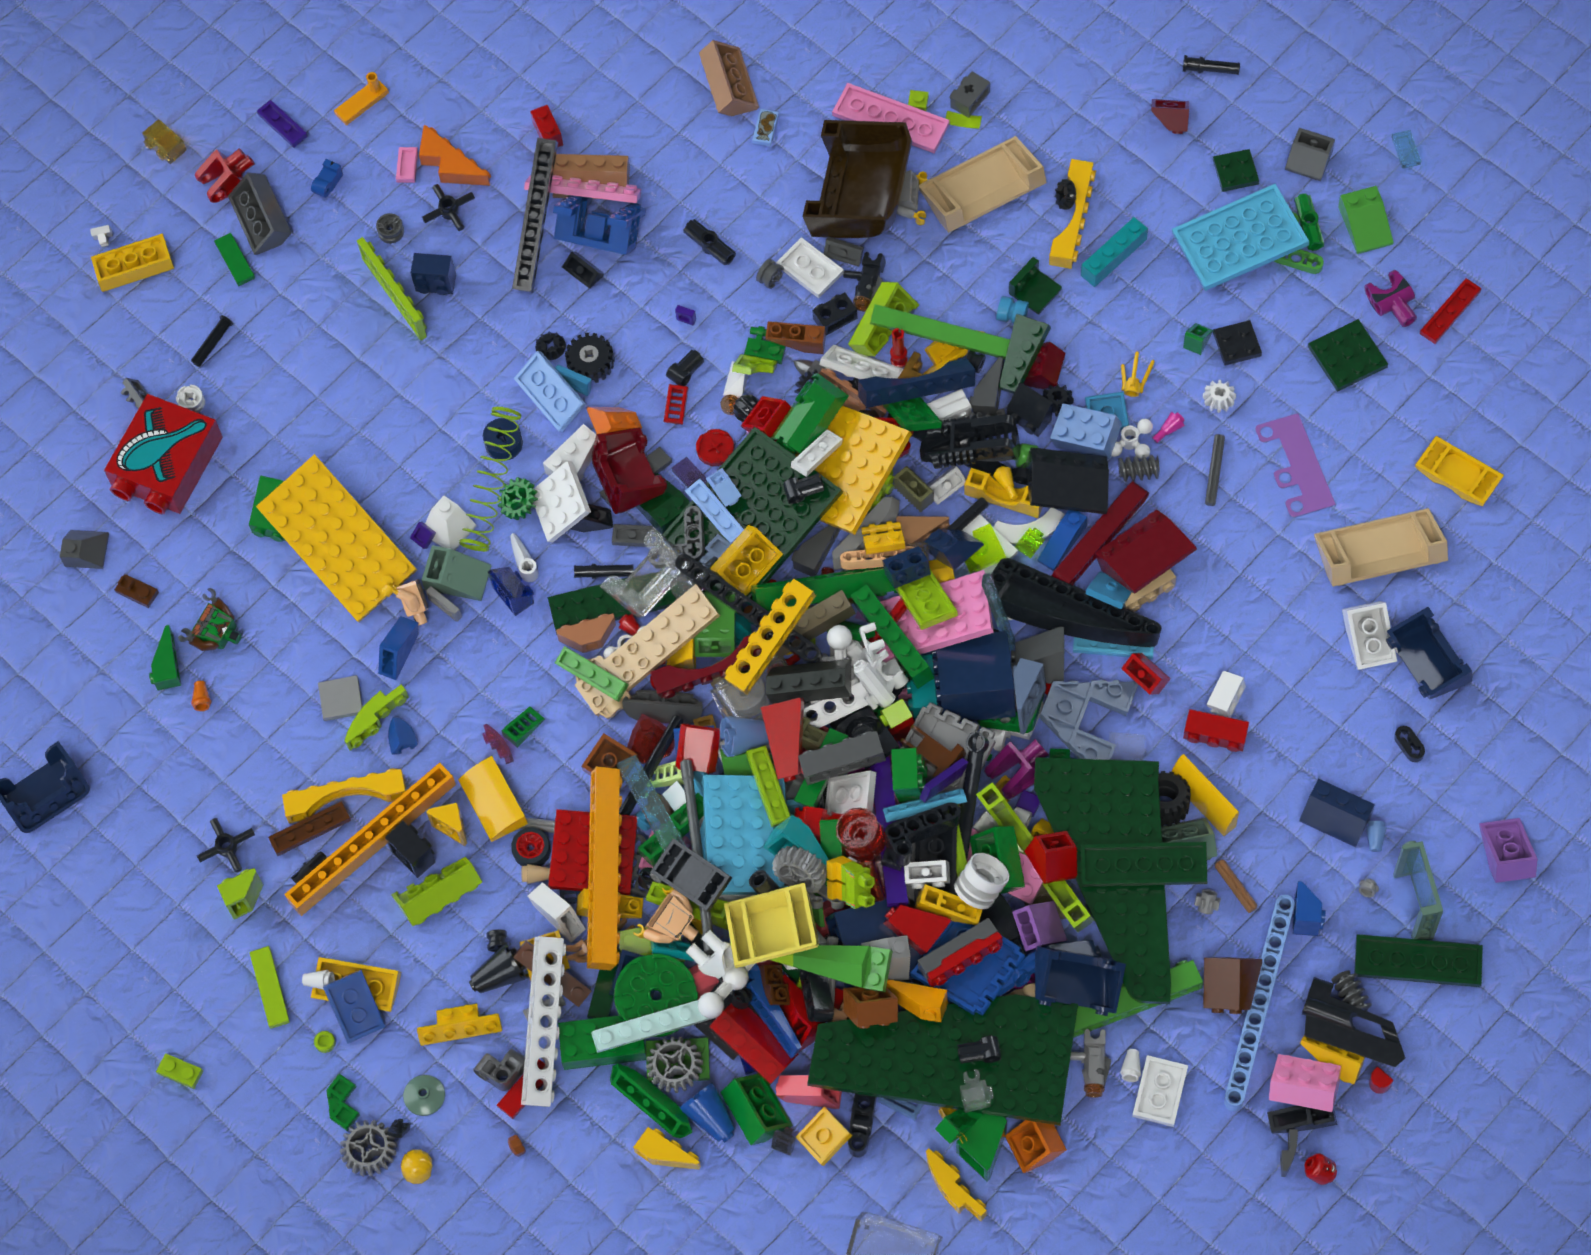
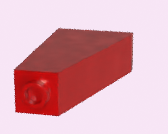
M803 698L761 707L777 778L784 779V782L796 780L795 775L801 774V764L798 756L802 755Z

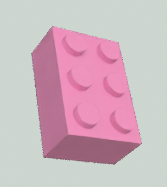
M1278 1054L1270 1082L1269 1100L1332 1112L1340 1083L1341 1066Z

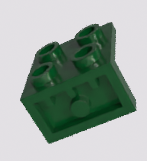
M1032 257L1009 282V294L1017 300L1029 302V309L1037 314H1040L1062 290L1061 285L1039 271V260L1035 257Z

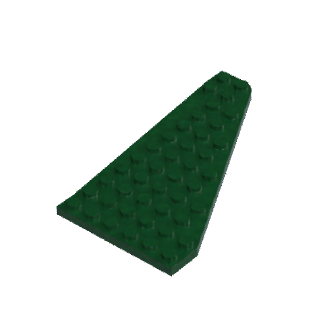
M1036 757L1034 791L1053 832L1067 831L1077 847V877L1075 880L1112 960L1126 964L1123 984L1129 996L1139 1003L1170 1004L1171 974L1165 885L1082 887L1081 844L1162 843L1158 787L1159 761Z

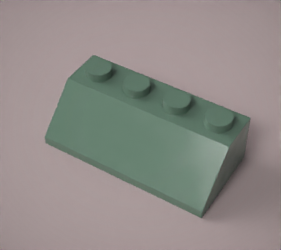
M1206 818L1182 822L1177 825L1172 824L1170 827L1167 825L1161 827L1162 843L1206 842L1207 860L1217 857L1215 834Z

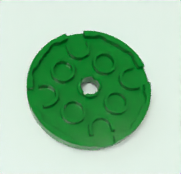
M652 954L635 958L623 968L614 987L615 1007L623 1022L698 1000V992L691 972L680 961L664 954ZM653 990L659 991L661 999L652 1000L650 992ZM677 1029V1030H674V1031H670V1032H667V1033H663V1034H660V1035H657V1036H653V1037H663V1036L671 1035V1034H673V1033L679 1031L680 1029Z

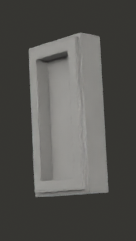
M431 586L426 590L428 599L453 620L458 622L462 618L460 609Z

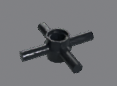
M439 184L434 185L432 189L439 199L438 209L422 216L423 222L427 223L442 215L443 218L452 220L458 231L463 230L464 225L457 216L458 207L475 199L473 193L470 192L455 200L452 196H445Z
M217 818L210 820L217 836L215 846L196 855L199 862L201 863L220 854L228 858L235 873L240 872L242 867L235 855L237 844L254 836V831L250 828L233 837L230 834L224 833ZM224 843H230L227 848H222Z

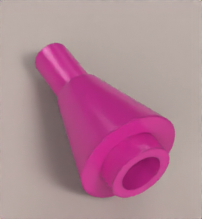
M1171 412L1161 430L1152 439L1158 443L1166 435L1184 427V418L1178 412L1175 414Z

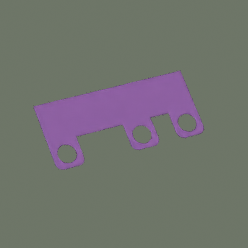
M1293 414L1257 425L1255 430L1261 442L1280 438L1291 465L1274 472L1278 486L1285 488L1298 484L1302 492L1301 496L1286 500L1285 504L1289 514L1292 517L1336 505L1299 414ZM1267 426L1273 430V434L1271 437L1266 438L1261 435L1260 430ZM1287 472L1291 475L1292 479L1289 483H1282L1279 480V475ZM1300 501L1303 504L1302 511H1292L1291 503Z

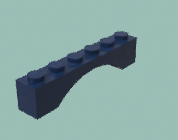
M967 358L949 361L937 371L919 377L896 379L875 376L858 380V397L866 408L972 387L975 386V368Z

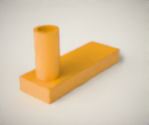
M370 72L366 75L368 85L334 110L335 115L346 126L389 94L388 89L378 80L375 72Z

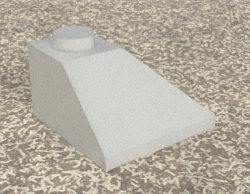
M443 496L431 509L425 523L436 532L432 539L434 543L440 547L453 550L460 546V539H466L471 533L462 530L463 528L474 530L477 527L470 517L466 516V513L460 506L446 496Z

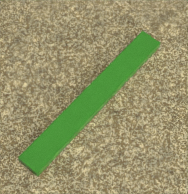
M876 304L874 305L870 324L891 330L899 328V332L902 329L906 334L998 358L1003 357V359H1006L1010 339Z

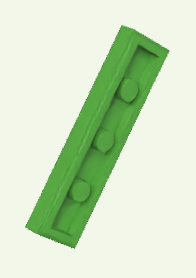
M566 646L563 647L555 661V664L618 702L629 686L626 682Z

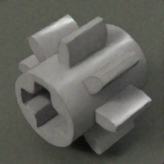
M1203 889L1202 893H1197L1194 905L1198 906V911L1203 914H1213L1214 910L1218 911L1221 898H1217V892Z

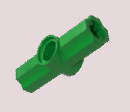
M1306 193L1300 194L1294 198L1300 226L1309 240L1308 250L1316 251L1324 247L1318 223V214L1315 212L1311 195Z

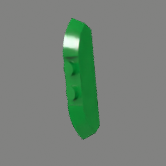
M621 1064L613 1065L610 1075V1083L613 1087L673 1137L683 1138L693 1133L687 1116L674 1101L637 1071Z

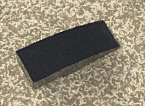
M1293 1106L1267 1112L1272 1134L1287 1133L1289 1129L1305 1131L1338 1125L1334 1107L1332 1112L1302 1106Z

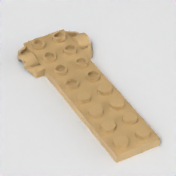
M695 584L606 659L600 655L596 658L587 659L629 684L619 702L575 676L577 682L575 687L595 715H602L607 719L613 718L617 711L623 709L622 701L624 697L631 698L629 691L721 615L699 585Z

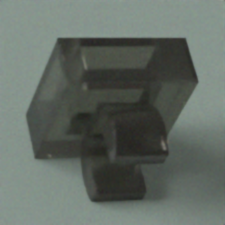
M786 1126L783 1132L776 1130L773 1135L771 1148L791 1155L796 1139L792 1136L794 1129Z

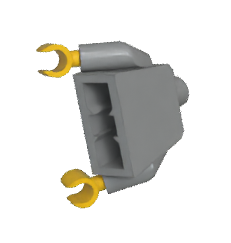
M909 170L905 173L897 214L909 219L915 218L916 224L924 225L925 220L919 217L926 218V213L924 211L915 213V210H918L919 185L928 181L927 173L922 171L916 175L912 170Z

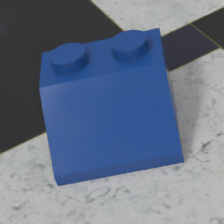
M1298 881L1294 898L1293 934L1318 936L1319 929L1323 930L1326 910H1322V902L1302 881Z

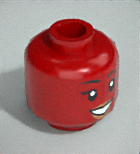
M1316 1153L1306 1160L1305 1174L1312 1181L1320 1185H1326L1331 1183L1337 1175L1336 1164L1323 1154Z

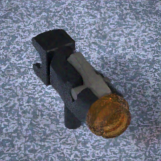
M865 252L861 272L844 271V278L857 279L859 281L855 287V297L853 299L854 306L859 311L865 312L881 282H883L882 278H880V273H883L886 261L882 253H879L875 260H871L869 252Z

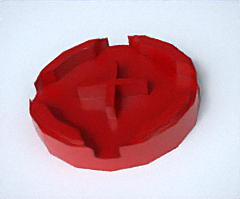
M720 429L708 430L700 435L696 442L698 458L709 466L722 465L734 451L733 439L726 431Z

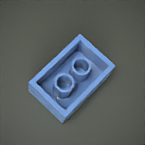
M1062 404L1050 439L1056 448L1082 454L1106 456L1110 460L1122 423L1117 415Z

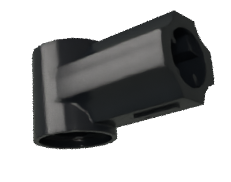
M691 350L679 363H673L668 368L666 377L677 385L686 386L692 374L704 363V358L696 350Z
M819 473L803 479L791 478L783 483L789 504L802 502L806 496L825 490Z
M996 1036L983 1037L977 1042L957 1044L960 1064L976 1061L993 1063L1002 1058L998 1037Z

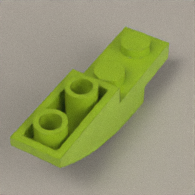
M402 684L386 696L380 690L358 712L344 740L349 751L361 746L363 741L369 736L377 734L382 727L379 720L386 718L394 708L402 706L409 696Z

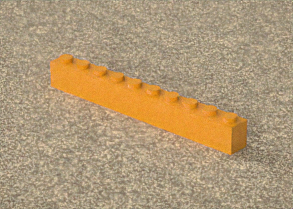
M438 763L287 891L284 895L288 903L300 916H303L387 844L385 836L402 821L407 825L411 824L456 785L453 776L441 763Z
M597 766L591 772L587 968L611 971L619 963L620 954L617 952V944L620 941L617 925L620 922L618 905L621 899V895L618 892V885L621 881V874L618 873L621 854L618 852L622 839L621 834H619V827L622 822V816L619 815V808L622 805V796L619 795L620 788L622 787V776H620V769Z

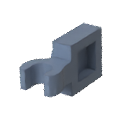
M717 534L705 547L707 554L699 562L710 570L715 560H718L731 544Z

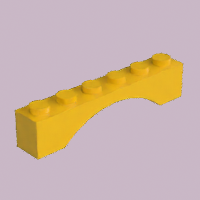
M1071 159L1067 179L1071 180L1076 188V208L1069 225L1060 235L1053 239L1049 255V265L1072 269L1073 262H1077L1078 251H1076V246L1081 244L1082 235L1079 233L1080 229L1084 230L1086 219L1083 218V215L1088 213L1089 202L1086 201L1087 197L1091 198L1093 189L1090 183L1091 181L1094 182L1096 177V170H1093L1094 162Z
M392 768L384 773H369L365 777H351L342 782L332 781L327 783V785H314L300 791L290 790L286 794H282L285 816L290 824L300 822L312 816L324 805L345 796L368 795L380 798L386 802H392L407 790L402 770Z

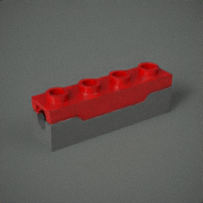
M987 918L919 959L918 969L931 987L941 986L951 976L959 975L971 964L976 965L981 962L986 955L998 952L1001 946H1003L1002 936L990 919Z

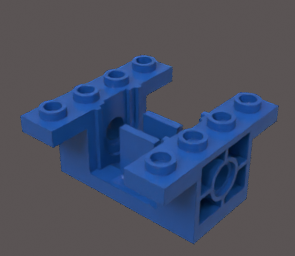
M570 195L554 205L553 213L557 214L554 239L627 255L636 248L640 219L646 213V208L641 207V204L630 203V205L628 204L624 208H620L619 212H614L612 216L611 214L592 211L591 214L588 213L585 229L587 206L591 204L592 198ZM609 225H611L610 235L608 234Z

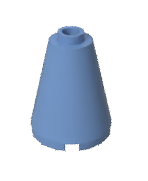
M727 716L721 720L720 738H724L725 745L721 746L727 757H734L745 753L747 750L769 744L764 721Z

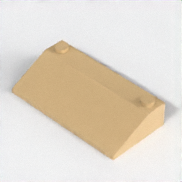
M1014 136L920 184L919 189L940 224L949 233L1046 184V177L1042 164Z
M1429 508L1314 534L1327 577L1332 587L1448 561L1447 540Z

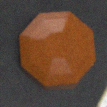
M515 1134L508 1138L509 1148L515 1156L519 1157L526 1152L518 1135Z

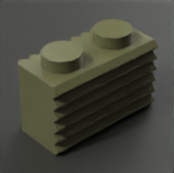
M908 466L904 467L894 476V487L897 489V492L903 494V497L908 499V502H911L913 507H916L919 512H922L933 503L934 491Z

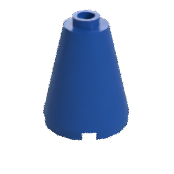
M713 1083L704 1087L698 1094L680 1107L686 1116L718 1142L723 1140L725 1143L734 1136L733 1131L735 1127Z

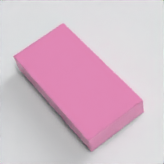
M399 147L396 172L397 183H415L418 147Z

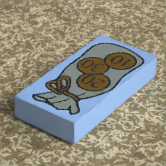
M760 109L752 139L753 144L771 147L779 112Z

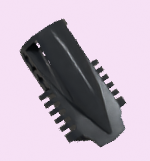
M973 415L971 419L969 416H965L964 420L962 417H958L957 420L956 418H951L950 421L949 419H944L941 428L927 430V435L922 440L920 446L921 461L931 462L935 469L942 468V466L946 468L949 465L954 467L956 463L958 466H961L963 462L965 465H969L970 461L972 464H976L977 461L999 462L1015 460L1020 455L1018 430L1013 417L1010 415L977 418L976 415ZM1008 433H1012V439H1009Z

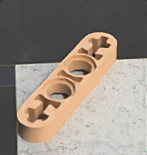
M905 546V549L867 555L865 550L847 551L840 555V565L845 570L884 567L882 560L886 559L885 557L894 556L915 547Z

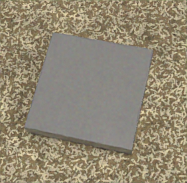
M357 675L318 683L324 721L355 716L363 708Z

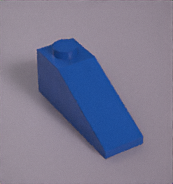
M1068 510L1037 561L1055 571L1086 529L1087 516L1078 511Z

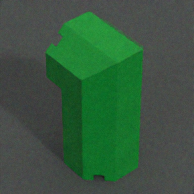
M818 373L811 377L814 379L812 383L807 381L795 399L797 402L793 403V406L771 437V439L777 440L776 442L793 455L796 453L801 454L826 431L849 397V395Z

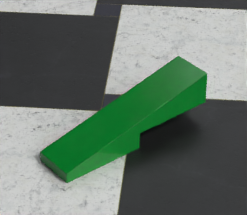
M830 728L820 749L827 744L840 743L842 740L849 738V736ZM804 779L794 801L804 806L817 808L829 779L807 785Z
M697 793L695 796L698 820H700L704 816L703 796ZM686 803L667 818L669 822L638 847L641 856L652 867L655 866L673 838L680 841L690 831Z
M958 1109L944 1117L935 1130L951 1144L965 1134L983 1114Z

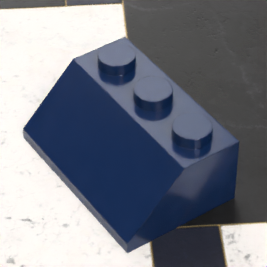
M1318 778L1299 821L1356 847L1373 813L1375 804Z

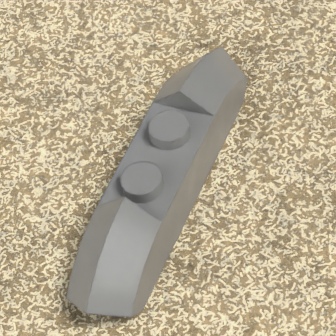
M884 497L864 518L856 534L850 533L833 550L834 570L842 569L840 565V555L842 553L865 550L863 536L866 535H862L861 527H866L868 524L873 523L880 525L886 524L887 521L895 522L899 512V500L893 497Z

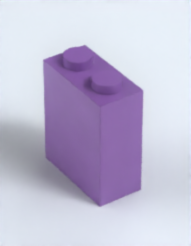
M1054 901L1028 905L1012 911L1025 951L1035 950L1037 946L1045 947V945L1059 944L1067 941Z

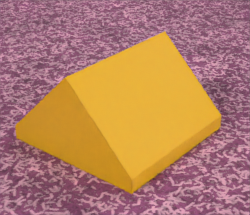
M457 803L427 810L426 813L433 828L466 846L467 839L463 819Z

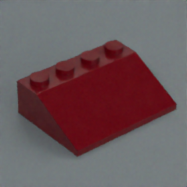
M1156 509L1144 519L1134 524L1130 529L1117 536L1113 541L1103 546L1095 553V556L1104 573L1135 594L1196 551L1197 548L1166 515Z

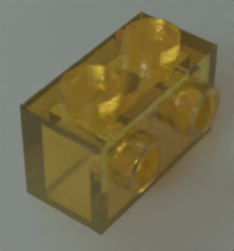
M159 119L142 132L145 139L143 141L150 150L154 149L162 161L165 159L171 164L186 151L183 140Z

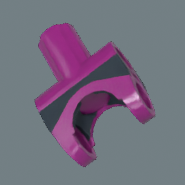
M1393 270L1388 274L1392 283L1390 289L1382 290L1372 283L1366 284L1365 293L1378 315L1382 316L1391 311L1402 327L1411 325L1417 319V316L1407 304V302L1415 298L1414 291L1398 271Z

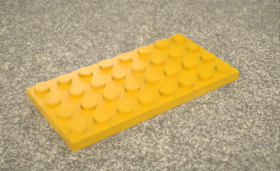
M315 454L256 506L357 622L363 620L387 598L382 593V588L387 583L398 587L417 571L416 567Z

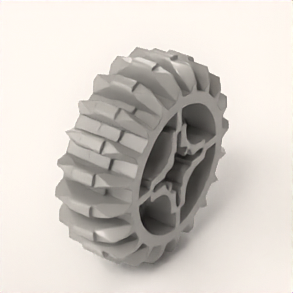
M796 846L782 848L776 854L772 863L774 875L779 877V881L785 883L784 886L805 883L810 894L818 892L825 884L827 878L826 865L821 863L822 860L816 858V854L809 853V850H803L802 847L799 849Z
M673 1036L671 1037V1042L668 1043L666 1038H664L662 1046L660 1043H656L657 1050H650L653 1056L647 1057L649 1064L646 1065L647 1070H650L648 1073L649 1078H653L652 1083L654 1085L659 1083L658 1088L660 1090L666 1086V1092L668 1093L671 1091V1088H674L675 1093H678L679 1087L686 1091V1084L693 1087L692 1079L699 1080V1076L696 1073H702V1068L699 1066L703 1065V1060L699 1059L701 1053L696 1052L697 1046H690V1040L683 1044L682 1037H679L678 1042H675ZM677 1050L673 1055L666 1054L667 1052ZM685 1054L692 1060L690 1069L686 1068V1065L683 1064ZM660 1060L667 1066L664 1076L658 1071ZM676 1062H678L679 1066L674 1065L673 1067H671V1063L675 1064ZM677 1074L683 1075L681 1078L672 1079Z
M364 1120L363 1126L356 1122L357 1128L355 1130L353 1127H349L351 1134L344 1133L343 1136L346 1141L340 1142L341 1146L344 1147L340 1149L341 1155H344L341 1159L343 1162H347L346 1167L348 1169L352 1168L354 1174L360 1171V1175L363 1177L367 1171L370 1177L373 1176V1171L375 1170L378 1174H381V1167L388 1170L386 1163H393L394 1160L390 1156L397 1154L396 1150H394L397 1147V1143L393 1141L395 1138L387 1135L389 1127L384 1129L385 1125L382 1122L377 1126L376 1120H373L371 1125H369L367 1120ZM375 1134L384 1139L385 1147L375 1143ZM366 1135L363 1140L357 1141L361 1136ZM368 1145L372 1146L371 1150L365 1151V1147L368 1148ZM353 1149L361 1153L362 1162L353 1158ZM380 1156L378 1159L371 1162L373 1157Z

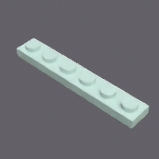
M699 1000L594 1030L591 1034L597 1053L714 1018H706L701 1015L698 1010Z

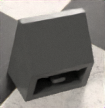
M1299 128L1293 141L1285 170L1321 181L1333 153L1335 139Z

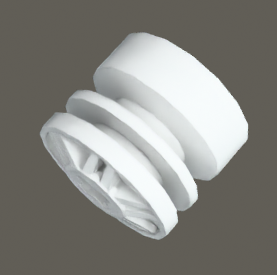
M976 853L970 858L965 869L956 879L954 888L957 895L966 904L978 909H988L993 905L1010 876L1007 868L997 858L985 853Z

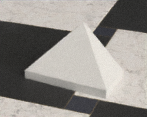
M732 361L723 396L738 399L744 394L749 375L732 372V367L735 363Z

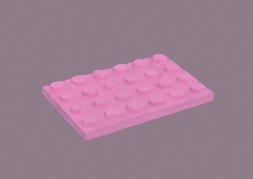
M982 570L940 583L956 608L958 616L921 630L907 609L896 623L919 654L994 633L985 571ZM896 596L880 601V603L890 613L901 598ZM885 644V647L878 651L876 654H879L884 649H886L889 656L885 658L883 662L887 663L888 661L895 658V656L892 654L890 649Z

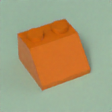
M620 407L587 408L597 434L639 427L642 429L637 414L634 411Z
M1025 1120L1005 1135L1023 1173L1053 1161L1066 1151L1055 1126L1052 1124Z

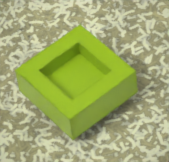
M910 90L908 105L926 111L929 92Z

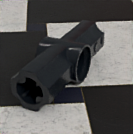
M695 219L690 220L683 229L687 236L702 247L704 253L711 254L724 266L729 265L736 256L735 251L717 238V234L714 231L707 230Z

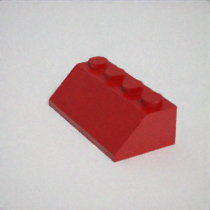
M731 1003L709 1026L722 1041L769 1085L799 1055L797 1053L795 1057L790 1058L764 1021L749 1007L738 1009Z

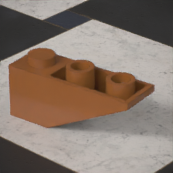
M768 321L765 339L804 353L824 354L825 326Z

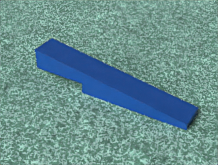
M756 963L748 972L749 979L746 984V988L753 994L750 1004L789 1057L793 1058L802 1046L780 1006L769 1004L763 988L760 969Z

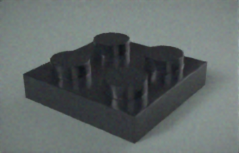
M1250 320L1213 329V335L1224 366L1262 356V351Z

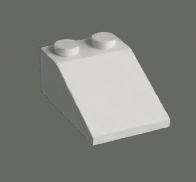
M1379 601L1342 609L1345 629L1358 670L1397 662L1395 649H1390L1386 642L1388 638L1387 630L1391 629L1386 602Z

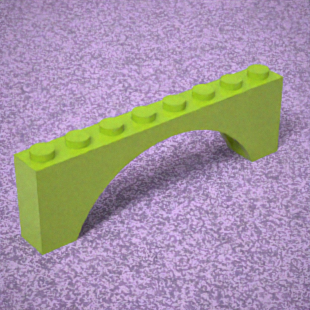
M992 782L976 795L999 826H1014L1018 851L1026 855L1024 851L1034 837ZM1065 880L1042 884L1078 933L1094 922L1090 913Z

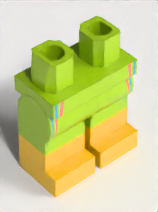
M845 856L827 861V879H829L827 880V898L831 900L839 899L846 902L853 909L859 907L867 908L875 904V897L871 895V888H873L875 880L870 875V868H863L862 865Z

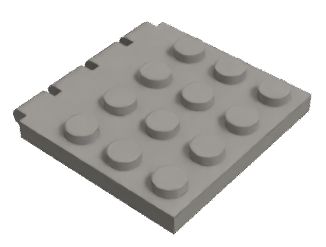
M931 702L927 708L922 707L913 725L950 751L959 744L966 752L964 759L967 761L969 749L966 746V740L970 734L977 732L979 725L965 718L959 724L961 716L948 710L942 716L943 708ZM981 727L979 733L988 738L989 746L983 754L981 770L996 743L993 740L995 732ZM910 729L905 740L917 747L923 739ZM978 736L976 741L977 750L983 745V738L981 736ZM925 762V766L928 767V778H925V781L928 783L933 779L932 775L936 769ZM965 771L963 776L938 794L960 788L963 789Z

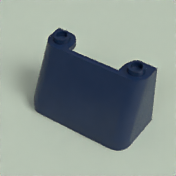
M1429 607L1387 630L1388 638L1386 642L1390 649L1396 650L1420 687L1418 689L1423 698L1433 699L1471 683L1472 670L1467 663L1464 664L1463 660L1459 659L1439 630L1438 623H1435L1434 619L1431 618L1434 614Z
M59 741L46 750L45 758L48 763L14 785L8 778L0 779V801L20 831L24 833L34 831L89 793L90 787Z
M1037 946L1035 952V999L1039 1000V1004L1051 1006L1052 1002L1075 1003L1078 1006L1095 1009V1014L1108 1016V1012L1116 1014L1126 964L1108 958Z

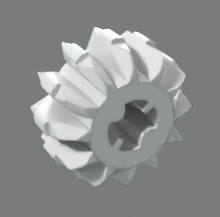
M1218 380L1217 384L1212 381L1210 386L1206 385L1205 392L1203 393L1205 406H1210V411L1217 409V412L1220 413L1221 409L1227 412L1229 407H1233L1234 400L1236 399L1234 386L1229 387L1228 381L1223 384L1221 380Z

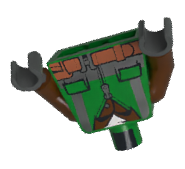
M208 588L207 590L212 594L211 598L207 597L206 594L202 596L206 601L211 600L212 604H207L192 631L188 628L181 630L187 637L185 638L180 635L178 637L179 641H189L190 645L201 651L216 650L217 648L224 649L228 641L238 644L242 635L235 631L237 626L234 622V615L219 597H215V590Z

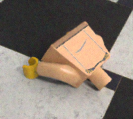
M419 579L398 587L387 583L382 588V593L387 597L394 593L396 598L401 599L407 617L413 615L414 620L419 622L418 626L427 623L424 611H427L429 608Z
M672 887L670 890L662 888L666 895L665 899L645 927L637 924L639 928H642L641 933L636 934L633 932V934L638 938H645L655 943L678 941L682 935L692 941L699 931L689 925L694 918L692 915L693 908L689 899Z

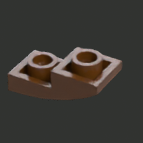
M782 965L760 966L762 984L769 1004L790 1005L788 984L783 982Z

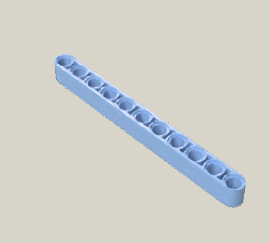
M1289 895L1279 896L1274 907L1261 957L1262 966L1251 1009L1247 1010L1225 1094L1224 1105L1230 1111H1238L1243 1106L1295 906L1294 899ZM1287 904L1290 908L1283 910L1279 905ZM1282 923L1285 927L1279 929L1274 924ZM1274 941L1277 942L1280 946L1274 948L1271 947L1269 943ZM1269 960L1274 962L1275 965L1268 967L1264 962ZM1267 980L1270 985L1263 986L1259 981ZM1262 999L1265 1004L1257 1005L1254 1000ZM1251 1018H1256L1260 1021V1023L1254 1025L1251 1024L1249 1020ZM1247 1037H1251L1254 1039L1255 1043L1248 1044L1244 1041V1039ZM1247 1057L1250 1060V1062L1247 1064H1243L1240 1062L1239 1058ZM1241 1076L1245 1082L1237 1083L1234 1078ZM1236 1096L1239 1098L1240 1101L1238 1103H1232L1229 1100V1097Z

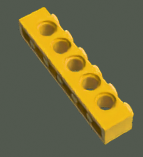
M794 578L791 583L788 582L783 588V594L780 599L777 598L773 602L772 610L768 616L765 615L761 619L757 632L754 631L750 635L748 645L737 654V660L734 665H730L727 668L724 679L748 695L815 599V593ZM790 599H796L794 606H787ZM778 616H785V619L782 623H776V618ZM767 632H773V637L770 640L764 639ZM755 649H762V652L759 656H753V651ZM750 665V670L747 673H741L743 666Z

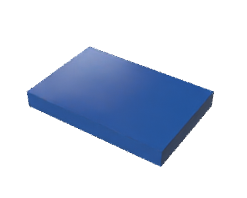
M362 970L323 986L347 1044L386 1027Z

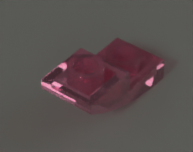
M488 724L483 725L485 732L482 735L485 743H490L492 750L497 749L500 759L504 758L506 764L514 762L510 749L501 735Z

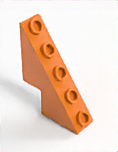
M426 125L423 126L419 150L421 165L439 166L438 174L441 183L490 186L489 179L491 175L487 170L480 169L473 159L465 157L459 148L455 149L449 140L445 137H440L434 128H429Z

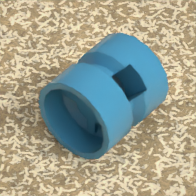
M1002 296L996 320L1003 322L1011 320L1014 324L1016 314L1027 316L1029 302L1018 300L1015 303L1013 298Z

